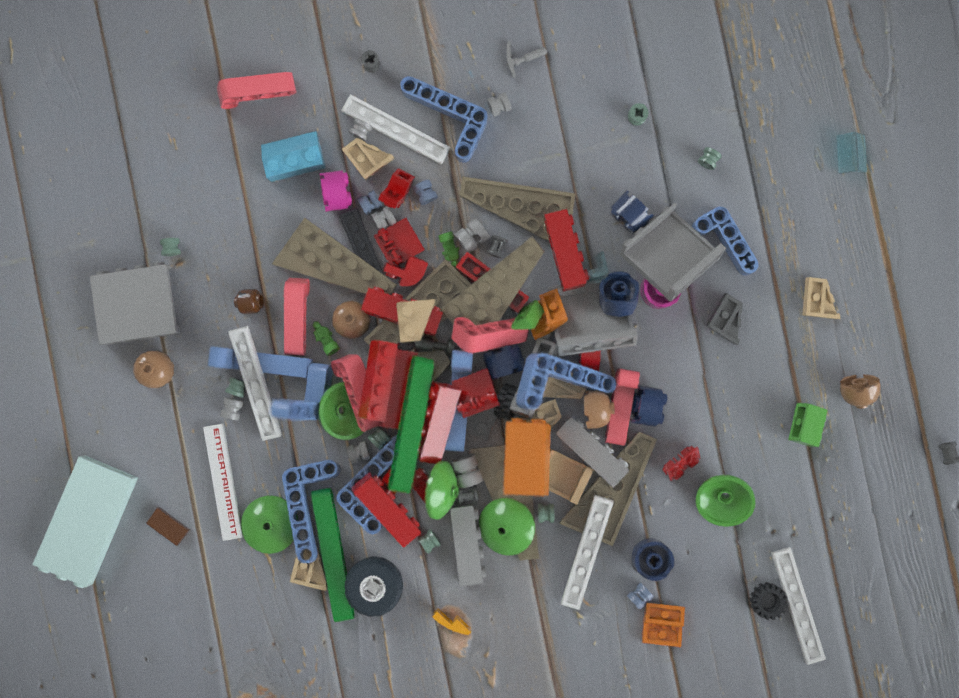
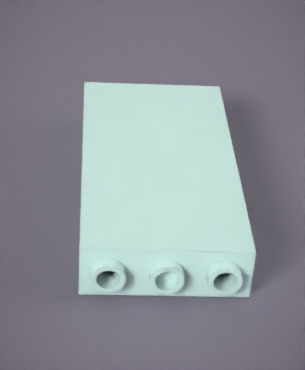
M79 456L32 565L38 567V570L41 572L55 574L56 578L60 580H70L77 587L85 588L92 585L138 477L89 456Z

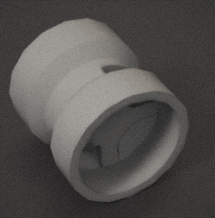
M505 92L499 94L497 99L494 97L487 99L493 117L500 115V111L508 112L512 110Z
M387 206L381 212L371 214L379 230L385 229L389 224L397 223Z
M224 397L223 404L226 409L221 410L220 417L239 420L240 414L237 411L242 408L243 401Z
M366 441L360 442L357 446L351 445L347 447L352 465L359 463L360 460L366 461L371 459Z

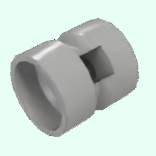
M476 218L467 223L466 229L461 228L454 234L461 246L469 253L477 248L478 243L482 244L490 238L488 232Z
M475 454L464 455L451 461L454 472L458 473L456 479L459 488L470 487L483 481L480 469H476L478 463Z

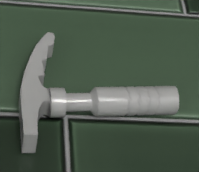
M508 41L507 64L512 77H516L514 66L546 55L545 47L513 60L510 53L511 42Z

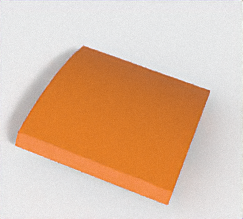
M557 288L539 295L540 300L538 302L543 307L544 313L536 327L531 329L535 340L556 330L568 320Z
M646 603L641 643L680 648L682 644L685 607Z

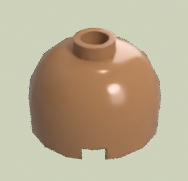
M347 301L338 305L335 309L332 323L336 332L342 337L355 339L363 336L369 329L371 323L370 315L362 313L361 303Z
M150 350L142 353L136 359L133 365V373L135 379L141 385L148 388H160L171 381L174 375V364L166 353Z
M863 374V378L856 379L857 375H851L841 379L840 391L845 402L856 406V408L863 409L877 401L881 392V384L878 377Z
M585 390L584 413L585 416L589 417V421L586 422L587 428L596 429L607 425L611 414H615L614 402L610 403L609 397L604 392Z

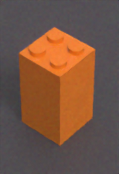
M513 418L512 422H506L504 494L549 496L551 425L547 424L543 419H531V423H527V420Z

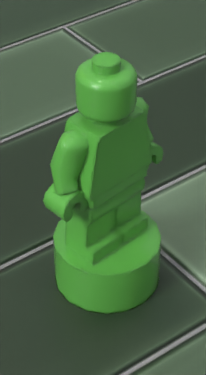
M453 231L438 235L439 241L445 250L442 252V255H444L448 262L452 261L451 265L456 268L458 264L456 259L460 256L459 247L455 248L453 242Z
M318 321L313 322L315 341L322 343L325 354L331 356L339 351V345L330 336L332 332L326 326H321Z

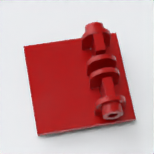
M406 217L386 229H380L374 235L388 263L396 266L407 261L409 255L416 256L425 250Z
M487 368L451 381L452 385L461 390L457 409L462 413L463 418L500 405Z
M687 446L680 454H677L680 459L679 461L673 457L674 462L669 460L663 465L662 471L666 475L668 474L670 481L680 479L687 468H693L699 463L701 457L698 447Z

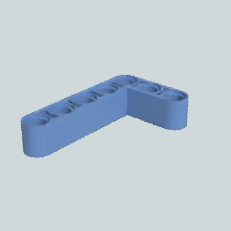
M410 76L403 78L400 86L402 94L406 98L465 123V127L455 147V156L461 163L470 161L487 124L486 110ZM408 84L414 85V89L411 91L405 90V86ZM430 92L432 96L425 99L422 97V94ZM446 99L449 101V104L441 106L439 102ZM459 107H464L467 111L464 114H459L456 110ZM478 114L484 117L480 122L474 120V117ZM472 131L476 133V137L469 139L466 137V134ZM461 149H467L469 153L466 156H460L458 152Z
M210 346L208 366L240 370L234 349ZM257 352L263 373L307 378L309 366L313 363V359Z
M453 350L451 381L471 374L473 353ZM457 407L445 450L464 452L467 417L463 418L462 413L458 411Z
M533 353L526 359L516 403L521 409H537L541 404L548 376L588 390H597L604 393H611L615 390L616 380L610 375L545 353ZM538 358H539V360H540L539 366L537 365V359H538ZM533 377L535 379L534 385L532 384ZM528 396H529V398H530V403H529V404H527V398H528Z
M311 363L308 369L305 400L274 399L270 406L271 416L289 420H319V402L332 383L333 371L331 365Z
M397 435L337 494L339 505L369 534L378 533L383 525L353 493L352 486L355 485L357 478H363L370 472V465L378 466L379 472L376 475L380 476L392 464V460L386 461L382 455L384 451H390L392 455L394 454ZM343 492L350 493L351 500L349 502L342 499ZM356 506H362L365 509V514L358 515L355 512ZM373 519L378 522L379 526L377 529L370 528V520Z
M332 460L289 468L282 475L296 555L302 563H312L318 556L305 485L337 477L340 474V466ZM333 464L335 467L334 472L327 474V466ZM314 468L316 475L309 479L307 473L310 469ZM291 473H296V475H297L296 481L293 482V483H290V481H289V476H290V474H291ZM298 491L301 495L300 500L294 502L292 496ZM302 510L304 512V518L301 521H298L296 519V514L298 511ZM305 529L308 537L303 541L300 539V532ZM306 549H309L312 553L309 560H306L303 556V552Z

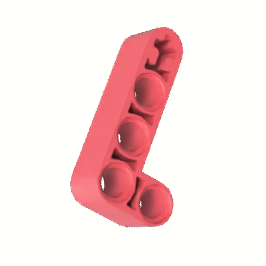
M291 72L223 79L218 82L217 92L221 108L231 109L237 107L238 103L242 101L290 96L296 93L293 74Z
M289 278L285 282V355L305 356L306 305L310 291V280L306 278Z
M458 317L454 319L451 338L465 352L477 353L526 342L529 329H512L511 325L516 318L475 325L467 318Z
M349 354L331 361L333 373L336 377L343 379L360 430L366 432L379 426V421L358 417L366 373L360 356Z
M621 368L616 371V388L612 392L611 402H614L615 414H611L610 421L607 424L605 443L625 446L634 391L639 384L640 372Z

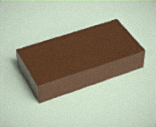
M160 507L154 511L146 522L147 525L176 546L181 543L190 530Z

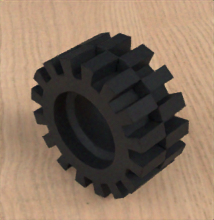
M508 383L502 386V389L499 391L500 394L497 396L500 405L494 407L495 416L508 421L512 420L515 414L512 413L510 406L518 387Z
M765 582V584L760 583L758 584L759 587L755 586L753 588L755 591L750 593L752 598H749V601L752 603L750 604L751 608L754 609L753 611L766 620H776L775 617H782L781 613L785 614L786 612L784 608H788L786 593L777 585L770 584L769 582ZM766 594H772L775 597V605L771 608H765L762 605V598Z

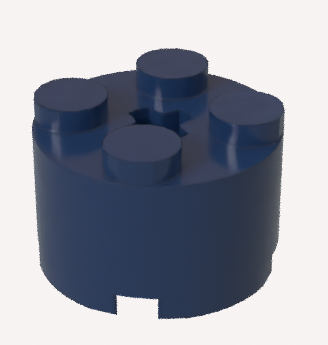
M626 190L610 207L612 210L610 214L618 222L621 219L625 223L624 228L633 234L639 228H644L654 215L652 213L648 215L647 211L649 209L633 194L629 197V191Z
M616 271L608 274V277L603 278L599 291V304L604 314L615 317L633 314L638 304V281L634 280L627 272Z
M518 344L500 348V350L483 354V360L491 380L524 370L525 361Z
M638 385L637 392H634L631 409L633 419L630 418V422L653 427L663 424L664 413L662 412L663 406L667 403V394L663 393L660 388Z
M649 538L640 541L634 546L632 563L642 577L650 581H660L665 579L673 569L674 556L672 551L663 542ZM651 556H655L657 558L654 559V563H651L649 561V559H651Z

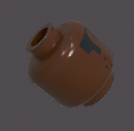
M242 289L237 293V297H234V306L238 308L241 314H256L264 307L263 294L257 289Z

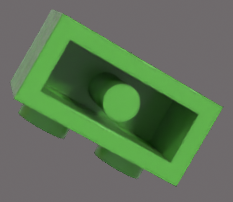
M797 403L788 440L805 446L819 447L827 409L809 403Z

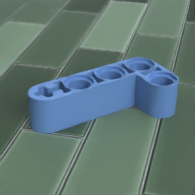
M716 207L693 222L692 228L701 236L714 230L721 244L726 247L728 256L740 274L749 275L758 269L756 257L726 208ZM715 212L722 215V221L715 219ZM698 222H703L706 225L704 231L698 228ZM725 228L732 232L731 238L724 234ZM735 245L741 247V254H737L734 251ZM749 263L750 267L746 269L744 266Z

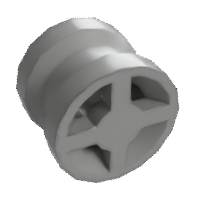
M355 118L354 126L350 128L349 133L356 138L366 141V135L371 131L372 127L368 123Z

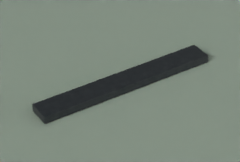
M354 207L338 214L354 253L384 275L357 208ZM403 342L398 344L397 349L407 351L414 348L412 342Z

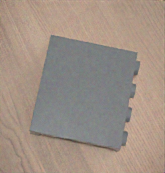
M676 203L670 207L666 206L663 208L657 218L654 216L647 223L648 226L639 228L632 239H626L622 244L623 249L620 253L622 258L670 302L720 259L726 250V247L721 243L715 248L674 211L677 206Z
M156 262L151 267L137 265L132 270L117 268L112 273L98 271L96 275L90 276L99 345H111L181 334L180 326L176 324L169 270L172 269L171 266L166 265L165 262Z
M592 280L587 282L585 287L565 292L562 291L561 285L548 287V292L557 288L568 320L563 325L554 330L559 356L637 345L638 335L637 330L633 327L631 315L615 317L604 314L599 304V291L602 280Z

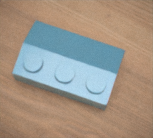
M317 131L261 145L262 162L266 178L270 182L326 168Z

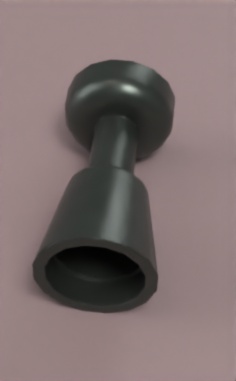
M422 335L421 340L415 343L414 352H432V349L443 350L447 357H452L455 342L452 338H449L447 343L435 342L433 338Z

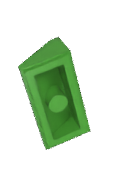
M537 300L527 304L520 310L511 328L534 329L544 313L543 307Z

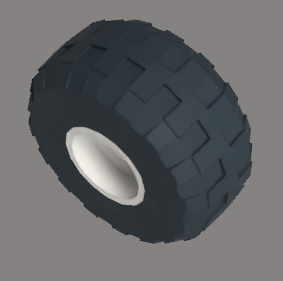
M375 556L364 558L358 561L348 572L344 585L345 596L349 605L359 614L368 617L382 616L390 612L401 598L403 592L401 573L395 564L386 558Z

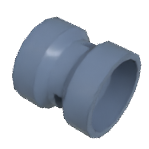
M429 179L413 187L415 194L419 196L421 205H426L438 198L436 192L431 188L432 184Z
M374 190L370 191L365 197L357 198L366 215L370 214L375 208L383 207Z
M641 582L636 586L634 592L631 591L627 595L639 610L644 607L646 601L654 598ZM636 593H638L642 597L643 601L637 596Z

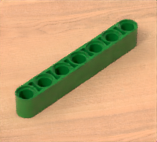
M419 356L412 357L389 476V491L407 494L411 491L433 374V359Z
M331 487L311 491V498L334 622L351 620L355 618V613L345 596L344 585L348 573L333 491Z

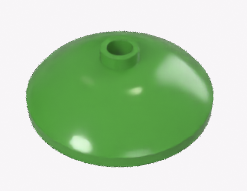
M344 382L334 384L328 388L323 394L318 407L319 421L323 429L330 436L341 440H350L362 435L364 432L360 430ZM340 407L343 408V412H342V413H339V408H340Z
M439 461L434 466L427 484L426 509L429 517L435 520H439L447 514L458 496L457 479L453 467L447 461Z
M718 475L707 479L700 485L696 493V506L701 516L708 522L718 526H735L745 522L754 512L755 495L752 488L744 480L731 475Z
M268 495L254 500L247 506L242 515L241 530L245 541L253 549L262 553H277L286 549L294 541L285 499ZM269 523L270 529H265L264 524Z
M499 498L490 502L481 512L479 518L481 537L484 543L494 552L501 555H516L523 552L531 544L535 534V523L532 514L521 502L511 498ZM501 527L505 529V533L500 531Z

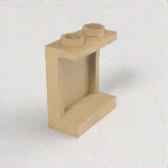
M550 449L549 491L577 505L594 470Z

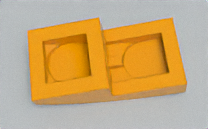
M439 608L434 611L432 618L444 627L464 635L471 633V627L458 615L451 620Z

